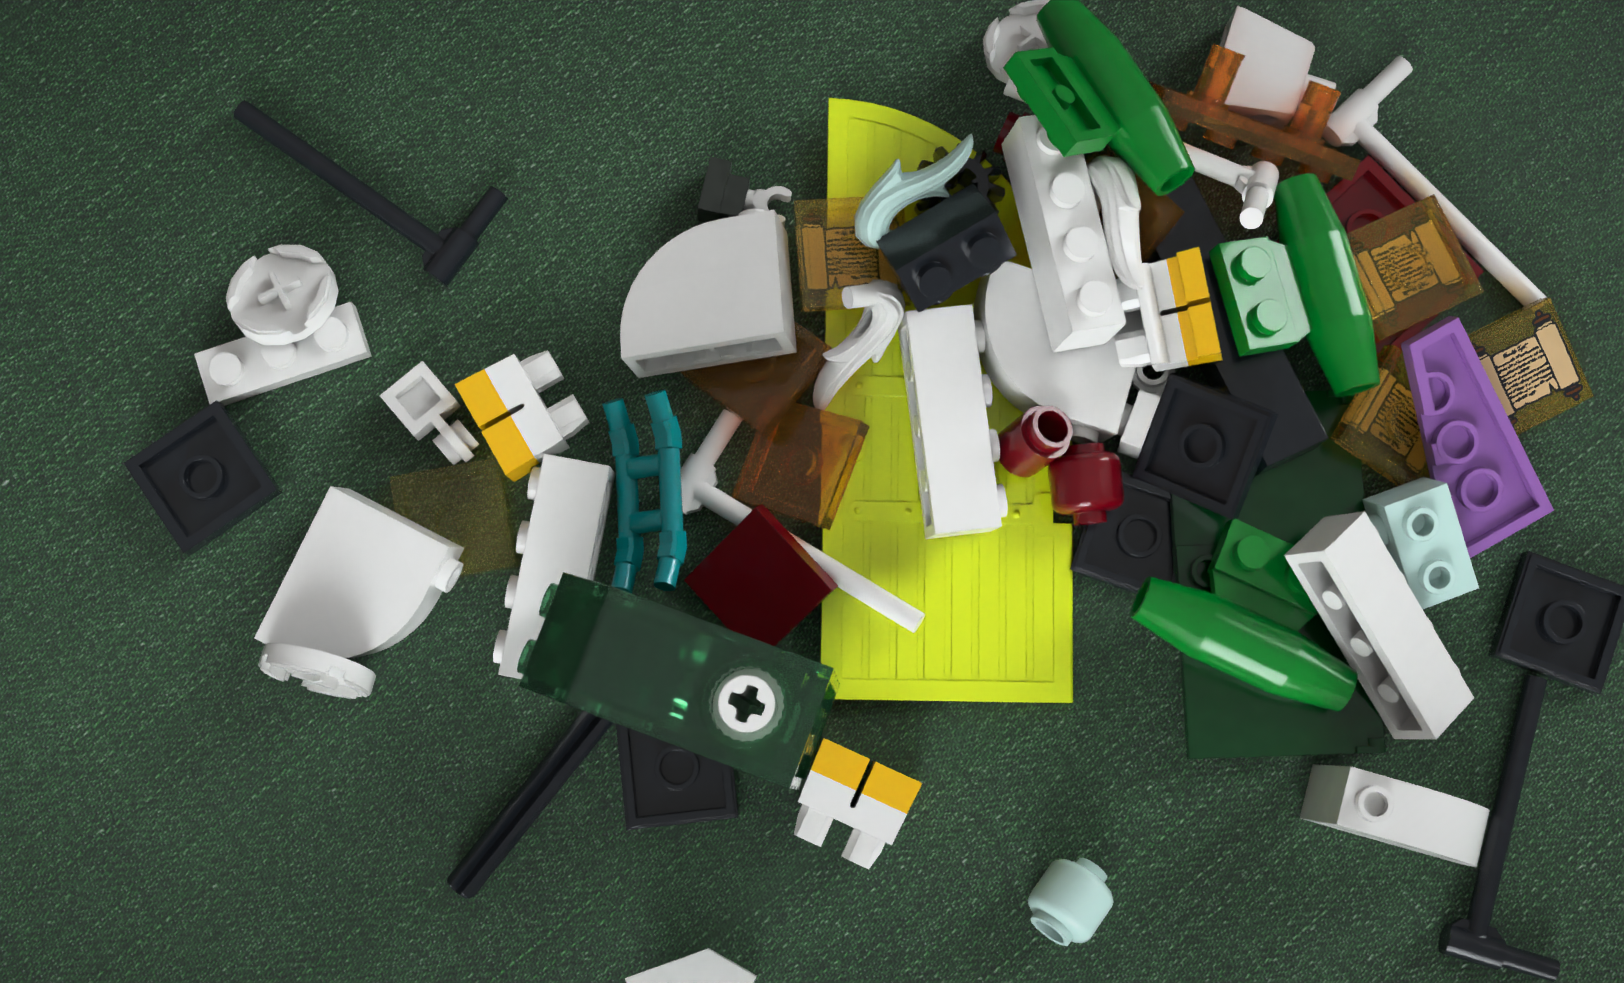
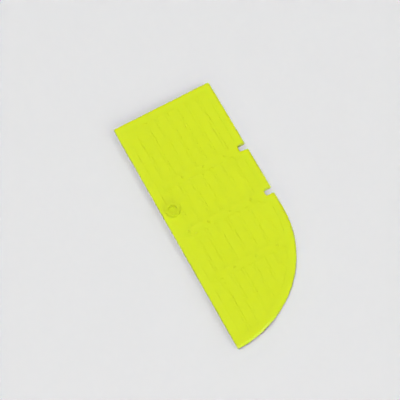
M828 98L826 230L833 228H855L854 216L859 203L896 159H899L901 162L902 173L917 171L922 160L934 162L933 154L936 148L942 146L950 153L962 141L925 120L890 107L851 99ZM972 149L969 158L974 159L977 152ZM985 159L982 165L983 168L985 169L988 167H992V165ZM1001 174L994 184L1005 188V196L1002 201L994 204L999 210L998 217L1017 254L1008 261L1032 269L1012 186ZM957 184L955 188L950 189L949 193L953 195L964 189V187ZM921 199L907 205L896 214L894 220H896L898 227L918 216L914 208ZM981 277L953 292L946 301L937 305H931L926 309L972 304L974 311V302ZM836 284L834 290L825 292L828 294V298L825 300V352L837 347L857 326L864 307L847 309L842 301L843 289L838 290ZM899 287V289H902L905 301L904 313L916 310L903 288ZM898 329L880 361L874 363L871 358L868 359L843 384L824 410L822 552L925 613V617L916 632L912 633L837 587L821 602L820 699L1073 703V571L1070 570L1073 560V524L1053 523L1048 466L1033 476L1019 477L1007 471L1000 461L994 462L996 484H1003L1007 496L1008 510L1007 516L1001 517L1002 527L985 533L925 539ZM980 360L981 374H987ZM991 381L993 399L992 406L986 408L989 429H995L997 434H999L1005 427L1020 417L1023 412L1012 405Z

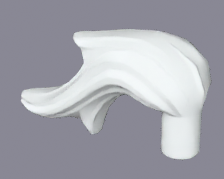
M1098 156L1086 165L1098 212L1102 208L1104 236L1112 267L1120 280L1129 288L1143 289L1145 278L1139 235L1141 201L1135 174L1130 166L1121 158Z
M873 279L868 284L843 288L842 301L847 309L864 307L857 326L837 347L822 354L827 361L817 376L813 390V405L818 412L826 409L843 384L868 359L871 358L874 363H877L882 358L902 322L905 311L904 297L897 284L881 279Z

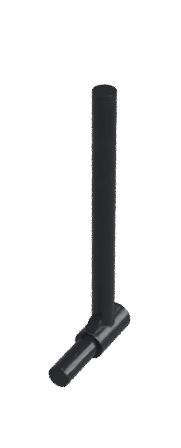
M247 100L242 101L234 111V118L424 250L425 252L422 254L423 270L445 287L449 286L478 247L479 243L477 240L508 200L501 191L490 186L460 227L455 226L453 228L441 229L437 234Z
M1525 675L1467 918L1459 917L1451 923L1444 925L1440 933L1438 949L1441 954L1498 970L1500 967L1554 982L1560 971L1558 960L1506 945L1497 928L1490 926L1548 680L1541 677Z

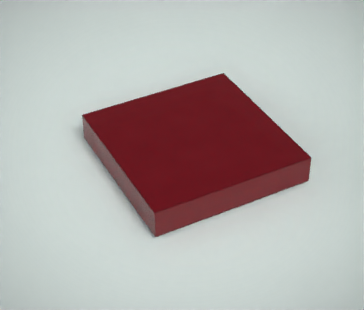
M763 504L755 507L684 579L690 588L758 662L773 650L838 587L833 579Z

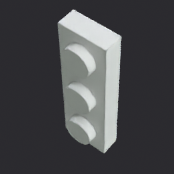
M352 302L336 306L323 326L305 339L286 345H263L243 337L194 354L209 404L217 400L223 403L224 406L372 357L357 308Z

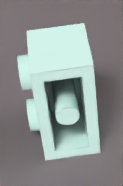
M1421 477L1362 499L1367 516L1378 530L1380 538L1397 567L1405 576L1407 584L1422 609L1479 589L1447 483Z

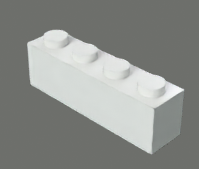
M1036 115L1019 117L1001 145L1052 352L1106 344L1127 322L1084 154L1063 157L1059 149L1048 139L1047 132Z
M972 304L924 309L919 313L917 310L906 311L898 327L925 539L991 532L1002 527L1001 517L1007 516L1008 505L1003 484H996L994 462H998L1000 459V444L997 431L989 429L986 408L992 406L993 394L989 375L981 374L979 353H983L985 350V333L982 321L974 320Z
M544 454L541 467H533L527 490V498L534 500L530 522L524 520L521 522L516 541V553L523 554L519 576H510L505 594V608L512 609L508 630H500L498 632L494 646L493 662L500 664L498 675L572 689L573 686L563 683L561 657L557 654L569 623H574L589 608L615 479V472L610 466Z
M1366 512L1323 517L1284 555L1350 667L1357 671L1359 682L1394 739L1436 740L1474 699V696Z

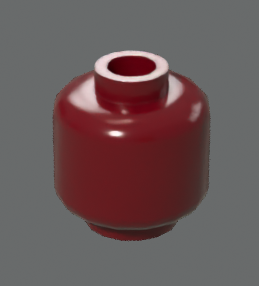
M1104 443L1071 445L1063 455L1048 465L1052 508L1061 515H1073L1074 525L1107 522L1106 511L1117 509L1123 504L1124 489L1120 459L1116 454L1105 451Z

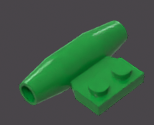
M1050 0L1042 7L1036 17L1037 24L1048 48L1015 52L1003 67L1017 87L1020 98L1029 105L1046 130L1050 142L1059 149L1063 157L1102 151L1108 145L1157 196L1168 194L1180 187L1193 175L1195 167L1166 105L1118 37L1080 0Z
M1306 173L1285 179L1277 184L1274 194L1279 243L1269 240L1268 236L1219 243L1209 251L1239 357L1288 349L1305 336L1336 397L1351 396L1380 385L1372 314L1347 233L1316 174Z
M1231 519L1225 523L1208 568L1211 593L1148 576L1142 583L1133 601L1130 617L1185 655L1267 693L1339 712L1349 702L1357 684L1358 674L1356 670L1298 632L1299 629L1318 614V611L1284 556L1294 545L1238 519Z

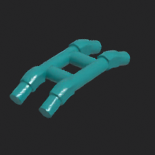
M659 390L645 395L652 419L650 425L654 435L655 450H658V454L639 457L638 436L634 423L630 422L623 398L610 400L602 404L610 429L608 434L612 444V457H615L619 537L616 538L615 570L610 591L619 596L632 595L636 574L641 569L644 541L640 534L661 531L659 532V549L656 558L658 565L653 583L655 588L663 591H674L680 566L684 564L687 532L683 528L680 467L682 434L677 416L673 415L666 390ZM659 476L660 509L639 512L638 479Z

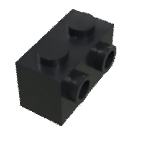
M973 183L876 241L897 281L918 313L931 305H937L946 301L953 292L979 277L992 274L1004 262L1017 255L996 211Z

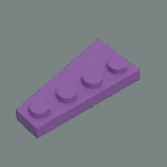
M1448 316L1402 342L1401 348L1430 479L1447 483L1469 557L1472 558L1554 511L1459 317Z

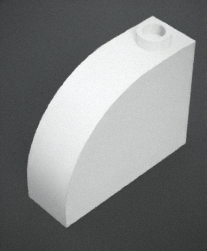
M758 208L747 209L740 212L739 216L713 220L692 227L668 241L646 262L635 278L626 297L620 324L621 359L638 378L797 353L788 235L774 209L768 211Z
M1006 261L992 274L982 276L977 289L973 311L974 320L982 321L985 333V350L983 353H979V357L986 373L1001 394L1023 413L1035 406H1054L1059 408L1071 421L1073 434L1070 441L1075 443L1103 442L1116 435L1136 367H1121L1114 336L1106 344L1053 353L1032 269ZM1141 311L1125 313L1127 323L1115 335L1144 329Z
M330 486L254 638L264 644L283 643L298 645L346 659L366 656L387 649L411 634L432 611L442 591L448 593L453 588L463 568V563L458 560L464 547L349 488Z
M1313 764L1300 819L1461 865L1477 867L1490 810L1461 798L1355 767Z

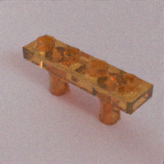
M1214 43L1194 91L1188 90L1187 94L1149 81L1168 108L1178 130L1185 132L1188 123H1194L1206 128L1203 138L1231 149H1234L1237 140L1254 145L1250 155L1277 166H1282L1285 157L1301 163L1298 169L1299 173H1314L1319 181L1327 184L1332 174L1352 181L1361 160L1325 146V140L1321 139L1336 102L1342 93L1341 91L1309 80L1290 127L1284 125L1283 129L1228 110L1230 105L1225 102L1245 55Z

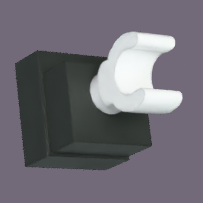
M711 156L698 204V221L706 223L722 218L739 216L740 212L753 208L768 211V204L771 201L781 200L783 202H790L792 192L783 186H774L767 190L749 189V178L731 174L732 161ZM778 215L783 226H785L786 218L782 215Z

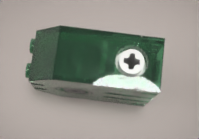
M563 572L559 584L551 583L539 610V616L545 618L538 638L537 640L529 639L518 661L517 672L523 674L519 684L520 687L789 789L802 790L840 687L834 668L789 651L784 652L781 648L618 588ZM761 703L765 705L761 716L757 714L747 715L750 705L760 706Z

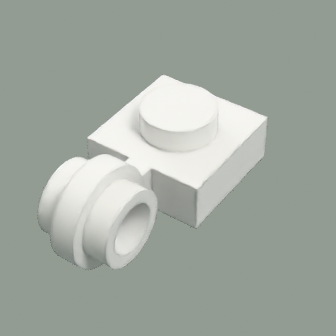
M423 361L380 395L383 401L418 441L436 427L440 434L432 441L453 465L461 459L467 462L474 456L471 451L479 445L474 437L458 419L450 426L445 422V419L461 407V405Z
M1147 366L1135 368L1132 384L1139 392L1134 406L1128 403L1125 404L1118 433L1116 434L1122 436L1117 452L1138 459L1170 373H1175V369L1161 371L1162 376L1159 379L1151 380L1142 371Z

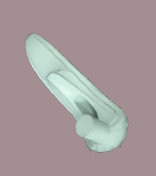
M968 135L947 156L923 169L902 173L900 160L896 159L861 200L854 216L855 236L865 247L880 249L876 241L892 231L889 228L893 218L907 205L919 199L933 196L950 197L945 184L967 162L974 144L973 135Z

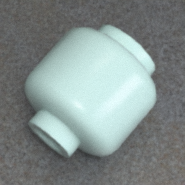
M1079 858L1077 862L1066 859L1053 861L1028 898V905L1033 913L1030 919L1032 924L1047 938L1062 946H1068L1070 942L1085 943L1089 941L1114 903L1112 893L1104 883L1107 880L1106 873L1098 865L1086 858Z

